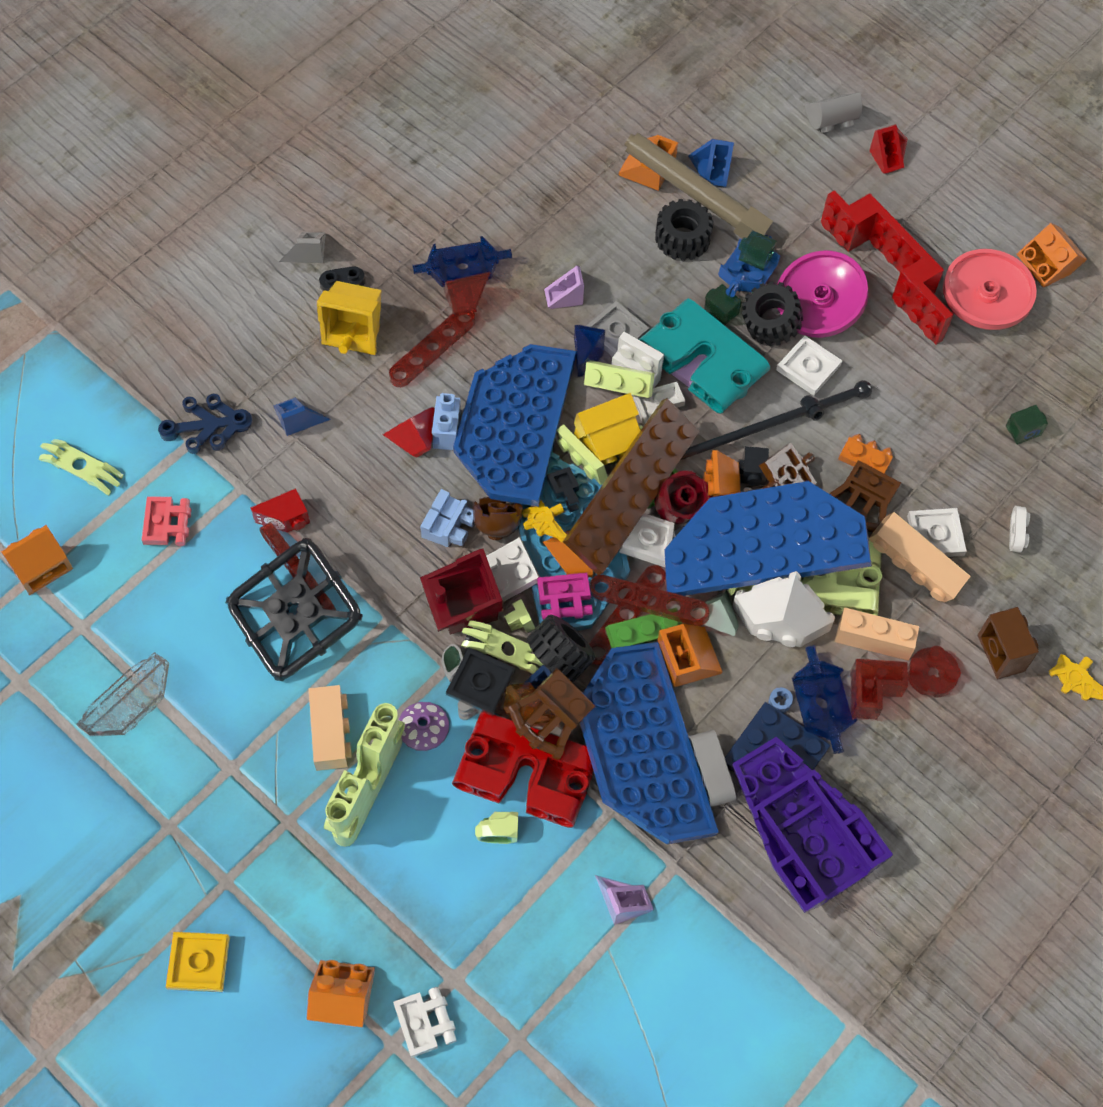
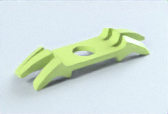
M54 439L51 441L52 444H41L40 447L51 452L58 459H55L53 455L41 454L39 457L40 461L48 462L58 469L61 468L87 481L89 485L97 487L108 496L111 491L97 478L103 479L116 487L120 485L109 473L119 479L123 478L124 475L108 463H103L71 447L66 441ZM78 459H84L87 462L86 466L81 470L73 468V463Z
M469 621L468 626L476 629L463 628L462 633L484 642L463 641L461 645L463 647H470L483 654H489L532 674L538 668L534 664H528V662L540 666L543 665L534 654H531L532 650L528 643L492 628L491 625ZM504 642L513 644L515 649L513 655L507 656L503 653L502 644Z

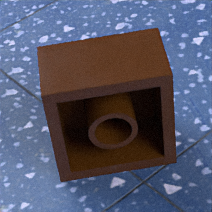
M1018 607L990 614L977 635L997 680L1025 672L1039 653L1037 640L1031 636L1028 629V621L1025 615L1021 614Z

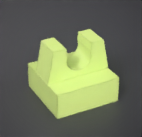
M522 599L512 603L515 610L504 616L511 630L514 631L524 627L528 633L536 629Z

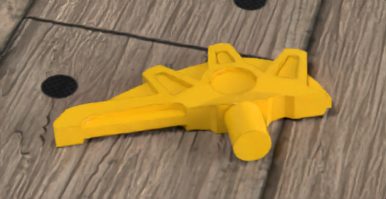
M541 500L539 507L531 506L522 511L523 517H528V520L523 523L524 529L534 528L538 536L546 534L563 542L567 534L554 518L564 512L562 505L559 503L549 509L545 507Z
M1060 654L1056 666L1049 670V674L1051 677L1058 676L1063 684L1061 692L1067 694L1071 690L1080 694L1081 699L1084 701H1088L1089 698L1103 701V686L1096 682L1087 671L1093 661L1085 656L1079 664H1075L1064 654Z

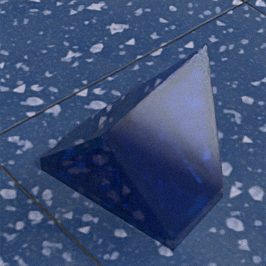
M574 325V345L578 377H582L585 374L587 361L598 362L603 357L604 329Z

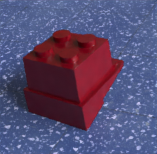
M484 548L456 559V562L420 577L438 632L448 628L451 635L461 632L463 628L471 629L473 627L468 626L469 621L485 624L498 620L499 612L503 611V600Z

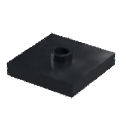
M468 647L446 691V695L493 716L516 670L512 666Z

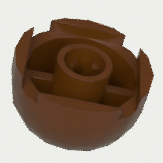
M489 497L480 498L479 503L477 504L475 501L473 505V518L476 528L487 535L489 539L501 540L503 537L514 533L519 527L522 519V505L518 503L510 504L506 503V501L494 500Z

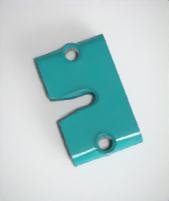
M689 298L685 299L673 311L662 314L660 322L639 339L664 354L662 369L669 374L688 365L697 356L706 355L707 357L691 376L690 380L692 383L688 390L719 414L723 413L737 399L744 398L748 393V389L770 370L768 361L761 354Z

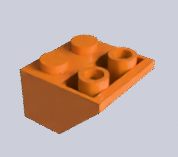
M660 135L647 138L676 158L678 142ZM630 154L618 174L621 177L659 191L665 180Z
M1052 223L1046 226L1016 254L1042 287H1046L1071 275L1087 260L1063 229Z
M712 450L710 460H706V472L704 471L703 479L708 484V495L717 497L741 493L739 462L718 450Z
M47 525L33 530L25 538L11 543L5 550L1 551L29 596L73 569Z
M680 624L659 630L657 642L659 643L674 688L722 674V669L705 627Z
M320 960L308 992L307 1020L363 1028L368 1012L375 967H368L364 964L339 963L335 960Z

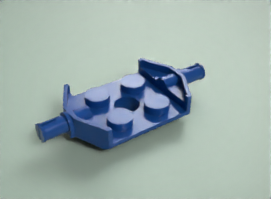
M764 235L763 239L771 243L772 237ZM739 239L736 249L724 266L721 264L718 273L719 277L730 285L726 290V294L734 297L737 291L751 292L754 287L756 289L760 288L759 284H766L778 266L781 256L772 248L762 250L759 247V242L761 241H757L756 247H754L755 240ZM762 242L761 247L768 248V244Z

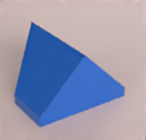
M711 139L688 155L701 177L713 185L727 186L734 142Z
M296 397L273 405L286 436L331 420L302 405Z

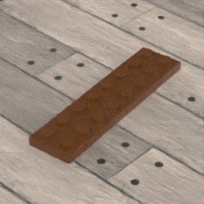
M668 398L663 399L563 540V543L597 575L604 573L659 492L664 480L670 476L700 432Z

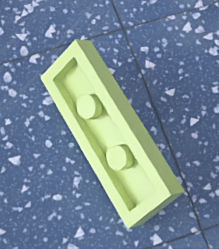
M590 360L586 362L584 385L650 398L653 393L655 373Z
M565 425L557 429L559 437L557 443L564 453L568 451L573 462L577 466L581 465L591 480L594 478L602 485L608 478L604 464Z

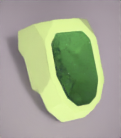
M494 812L489 818H484L475 827L476 838L486 843L510 844L517 842L518 812Z

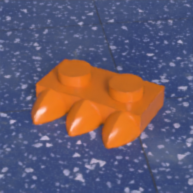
M856 434L848 438L838 460L853 467L859 460L885 474L893 456L890 447L879 451L877 450L875 440L864 444L862 443L861 434Z

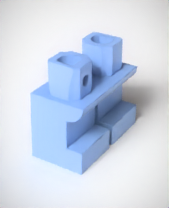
M441 393L440 396H436L432 427L433 449L453 450L461 418V400L456 398L454 394Z
M441 489L420 526L421 537L445 547H449L451 543L463 546L467 539L468 531L459 527L462 523L470 527L475 525L473 509L467 507L466 500L459 501L451 497L449 492Z

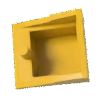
M336 281L329 291L324 290L317 300L321 343L338 347L339 352L342 354L352 350L376 355L382 290Z
M631 393L576 414L574 435L604 466L616 461L617 455L621 459L640 432L636 419L639 412Z

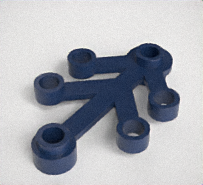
M213 393L206 398L208 407L211 410H218L226 416L217 418L200 407L196 399L190 396L182 401L183 408L187 413H193L202 420L182 423L164 420L160 423L158 431L164 441H173L178 437L179 433L202 430L196 437L186 440L187 451L191 454L198 453L201 450V446L209 438L212 449L220 451L235 432H245L250 428L252 416L244 409L233 410L221 402L218 394ZM212 400H217L214 404L210 403ZM189 403H194V404H193L192 406H190V407L187 406V404H189ZM226 427L221 434L211 436L218 428ZM215 441H221L220 444H214ZM191 444H197L196 447H190Z

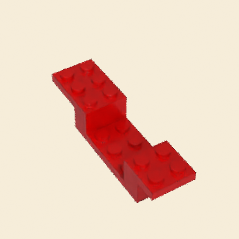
M835 190L829 193L821 218L823 228L829 231L836 238L838 244L843 246L848 252L870 240L873 247L878 249L885 256L886 260L900 272L892 295L894 303L903 309L909 319L916 323L924 335L931 339L935 345L942 342L953 317L952 312L935 296L944 269L871 193L850 205Z

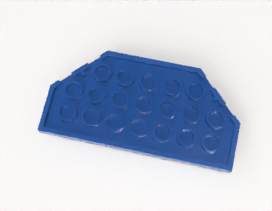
M529 344L522 348V352L514 356L510 354L496 361L495 366L485 371L481 369L474 373L453 450L490 499L539 507L576 359V351Z
M810 481L711 497L664 549L667 595L669 598L757 585L778 577L782 579L789 578V574L795 571L801 577H808L872 566L865 516Z
M654 642L611 648L583 692L595 707L580 721L602 802L667 845L716 836L719 833L659 643Z

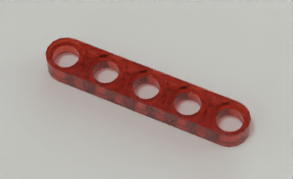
M469 307L458 308L397 361L389 370L392 385L400 388L407 386L466 334L475 324L474 311ZM461 315L471 317L468 322H461L458 318ZM445 329L455 331L452 336H445L442 332ZM430 343L439 345L438 349L433 351L427 349L426 346ZM414 357H419L423 361L419 365H413L410 360ZM396 372L406 373V377L403 379L394 378Z
M271 522L259 528L264 540L277 557L290 547ZM297 555L284 564L293 578L296 577L299 564ZM307 570L306 581L314 589L319 584ZM326 593L318 597L325 609L336 611Z
M651 565L644 570L591 640L589 645L592 649L594 647H602L606 652L602 657H595L593 664L601 665L611 650L609 638L605 633V627L626 621L619 614L624 609L633 612L634 616L631 619L640 617L664 586L666 573L662 567ZM650 573H657L661 576V580L653 583L648 580L647 576ZM637 591H643L648 597L644 601H638L633 595Z
M597 575L590 582L593 597L601 601L694 626L706 624L710 617L708 605L698 599L607 575ZM605 582L609 586L607 591L598 593L595 591L596 584ZM628 588L632 591V596L628 599H622L618 596L620 590ZM646 595H653L657 598L656 602L651 606L645 605L642 600ZM677 601L681 604V608L677 612H670L666 608L668 603ZM694 608L704 609L705 615L700 619L692 617L691 612Z

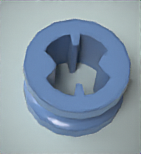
M776 688L771 692L768 703L780 712L785 713L792 705L793 696L786 688ZM777 696H782L781 699H786L784 705H780V702L778 704L775 702Z

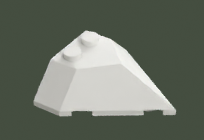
M797 571L790 573L789 578L782 579L778 577L754 585L752 590L748 592L744 590L736 591L732 605L751 635L757 636V638L764 641H778L787 647H802L830 632L835 616L831 612L824 610L825 604L808 584H803L800 581L801 576Z

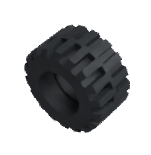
M678 199V202L673 200L669 202V206L664 205L662 211L658 213L655 241L658 243L659 250H663V254L666 256L671 255L672 259L681 258L680 261H685L686 258L693 260L695 256H702L703 252L708 250L713 230L712 214L708 213V209L705 206L701 207V203H693L690 199L688 201ZM677 228H687L691 231L682 232L677 230Z
M771 281L769 285L759 284L760 288L758 289L754 287L751 290L752 294H747L745 297L746 302H743L742 316L751 337L757 339V342L760 344L765 341L766 346H771L772 343H776V346L781 345V341L785 340L786 343L791 341L790 337H795L798 334L797 329L801 330V321H803V311L797 293L793 292L792 287L789 285L785 287L782 282L775 285V282ZM769 309H784L782 315L776 319L765 320L761 318Z
M548 615L527 637L528 644L538 660L551 672L556 668L559 669L571 682H574L595 660V654L586 639L573 626L560 617Z

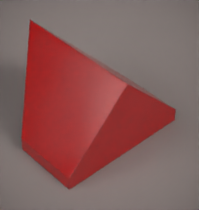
M897 124L875 130L869 151L883 174L904 168L903 161L908 138L898 129Z
M430 407L382 435L416 458L431 450L435 408Z

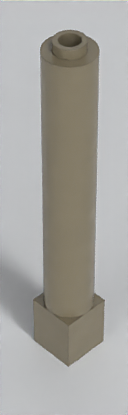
M640 133L636 135L631 134L624 145L627 147L625 152L735 228L733 232L742 239H762L773 221L752 206L747 209Z

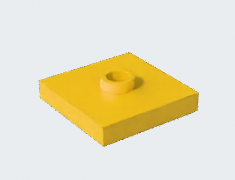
M173 932L165 988L167 990L223 992L230 941L229 934Z

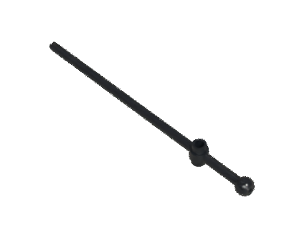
M862 380L857 382L852 389L819 401L811 395H806L800 401L802 407L693 445L687 449L681 460L805 415L813 421H817L823 417L824 408L855 397L861 399L869 397L872 393V386L868 381Z

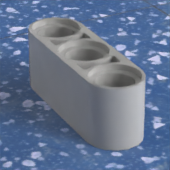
M715 730L688 736L710 806L713 807L736 801L735 789Z

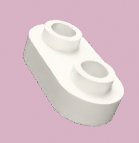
M1014 506L1010 520V551L1022 552L1023 548L1028 547L1029 534H1026V527L1029 525L1030 513L1026 512V507Z

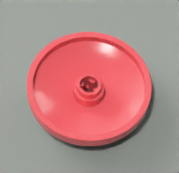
M977 249L960 255L949 266L943 281L944 298L952 312L964 322L982 329L1000 330L1017 325L1030 313L1036 299V284L1029 269L1014 256L993 249Z

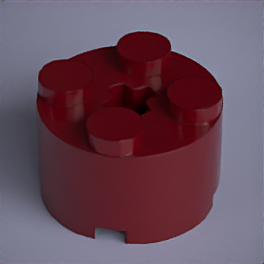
M686 470L679 471L665 479L654 498L655 507L661 519L673 522L674 524L689 522L708 499L711 498L708 495L707 482L695 475L696 473Z

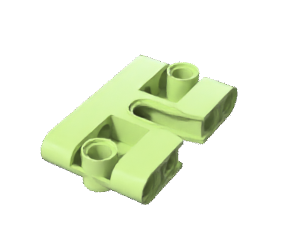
M869 541L871 567L827 573L824 576L815 575L813 580L807 577L800 578V581L803 584H808L825 604L824 610L826 612L841 615L845 607L878 616L879 589L882 579V572L880 570L881 552L874 548L871 541ZM864 577H870L874 582H868Z
M380 704L373 711L357 743L356 756L358 764L354 774L346 770L343 771L326 805L325 812L327 818L324 823V829L332 832L335 842L340 846H350L357 839L402 746L401 736L405 728V722L398 720L397 710L392 704ZM372 739H374L373 742H372V744H371V746L368 745V743H369Z

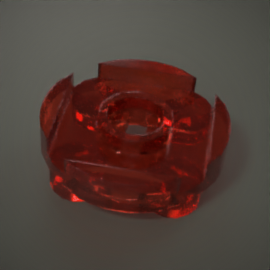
M941 646L923 648L913 655L909 662L907 675L909 683L918 693L940 698L948 695L955 688L961 675V670L957 661ZM930 667L936 668L939 671V677L928 674Z

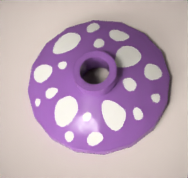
M431 702L412 704L402 712L399 718L400 721L405 722V728L401 736L402 741L408 747L417 751H428L437 748L444 742L449 732V721L446 713L438 705ZM426 720L428 723L425 726H420L418 722Z

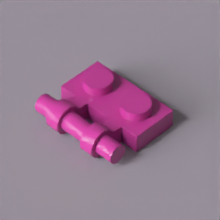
M587 573L537 578L540 605L550 604L551 609L541 610L542 620L548 615L560 618L575 617V619H582L583 616L593 615L592 605L582 606L581 600H589L591 597ZM573 601V607L559 608V603Z

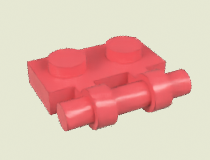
M147 497L142 532L143 545H168L169 536H175V544L177 546H185L186 538L189 537L188 518L191 517L192 510L189 507L190 500L182 498L180 499V506H173L172 497ZM171 517H178L177 525H171Z

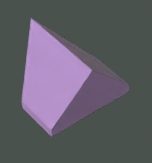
M575 266L544 289L548 308L555 309L583 305L584 283L579 266Z
M595 875L614 925L654 910L644 885H631Z

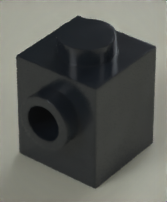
M745 446L743 457L738 460L741 483L751 486L766 484L767 478L759 465L769 458V448Z

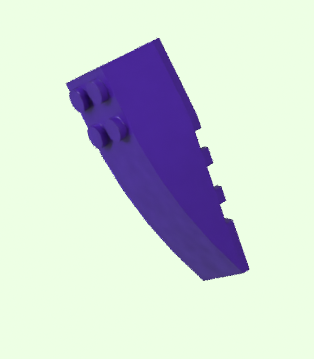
M773 738L733 763V768L771 865L804 913L824 905L864 879L893 856L863 812L856 805L850 804L843 798V794L835 787L832 788L827 784L818 772L811 770L804 764L803 759L779 738Z

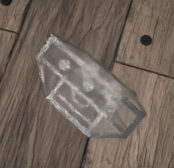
M154 652L149 655L148 659L142 660L128 669L90 704L82 719L76 725L89 736L125 735L134 729L138 722L149 712L153 711L164 699L169 662Z

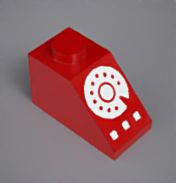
M296 488L250 507L255 523L287 533L293 530H300L310 523L308 511Z

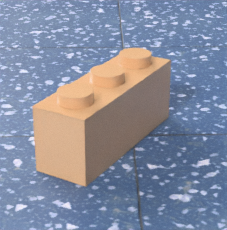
M844 607L839 619L835 642L909 661L916 647L919 626Z
M340 685L309 688L313 760L316 771L348 767L347 758H352L351 743L346 742L345 734L350 733L349 718H344L343 709H348L347 694H342Z

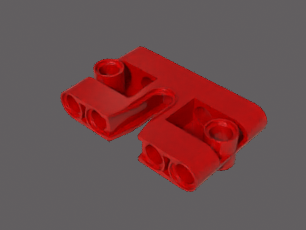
M484 712L480 713L472 735L466 742L465 752L452 785L461 791L499 804L514 784L519 769L523 766H530L533 772L528 785L526 813L564 827H574L594 773L587 746L567 740L561 758L556 760L549 753L539 749H532L529 746V741L524 736L520 737L516 733V727L512 720L497 715L491 716ZM530 727L536 734L540 731ZM548 734L544 740L556 745L559 737ZM480 749L483 753L476 756L471 754V751ZM579 783L583 788L573 790L569 785Z

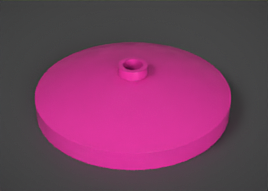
M816 251L798 258L786 268L778 283H784L785 287L789 285L792 287L793 292L797 293L803 311L801 330L797 329V333L808 337H829L847 330L861 317L868 302V283L861 266L851 257L836 251ZM778 308L780 316L784 312V309Z

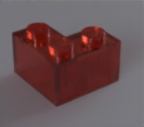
M855 659L850 670L851 718L877 720L883 709V696L902 697L908 687V663Z

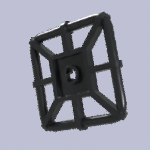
M303 538L270 563H264L261 566V570L238 586L229 597H226L225 601L228 604L231 616L246 637L245 642L254 649L266 670L276 681H284V679L294 675L317 656H323L327 653L326 649L353 630L358 622L362 621L363 617L358 604L341 581L342 576L340 573L334 571L322 551L310 538ZM301 552L296 577L283 586L275 571ZM310 555L313 556L326 575V579L314 589L306 581ZM267 577L277 590L263 602L240 599ZM331 587H334L350 612L327 610L318 597ZM293 604H299L296 615L293 613L289 614L290 607ZM238 607L262 609L270 622L259 631L254 632ZM324 618L347 620L321 641L312 629ZM275 630L283 639L277 666L261 643L264 638ZM303 634H306L313 647L288 665L292 643Z

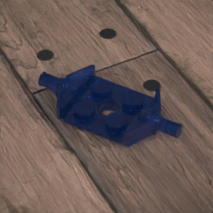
M480 236V242L440 249H436V244H433L428 261L412 265L414 275L427 272L441 287L492 279L499 260L512 258L511 249L497 251L483 236ZM461 263L468 265L465 269H459L457 266Z
M808 646L805 648L809 662L792 677L805 731L824 737L827 741L830 740L833 754H840L844 752L840 738L841 734L858 721L857 718L852 719L840 676L844 670L841 667L820 661L816 646ZM816 698L824 699L827 703V708L818 706Z

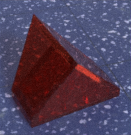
M490 272L446 281L444 293L454 317L477 312L476 308Z

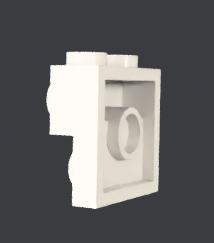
M623 332L618 340V350L612 357V365L655 373L653 388H655L661 379L664 354Z

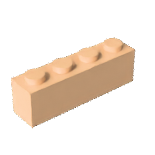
M895 512L886 516L869 537L876 550L887 554L895 566L905 569L912 575L911 578L914 582L924 585L931 591V596L938 601L945 603L954 599L971 577Z

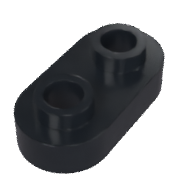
M356 266L327 270L319 277L320 288L322 291H329L336 281L364 286V271Z

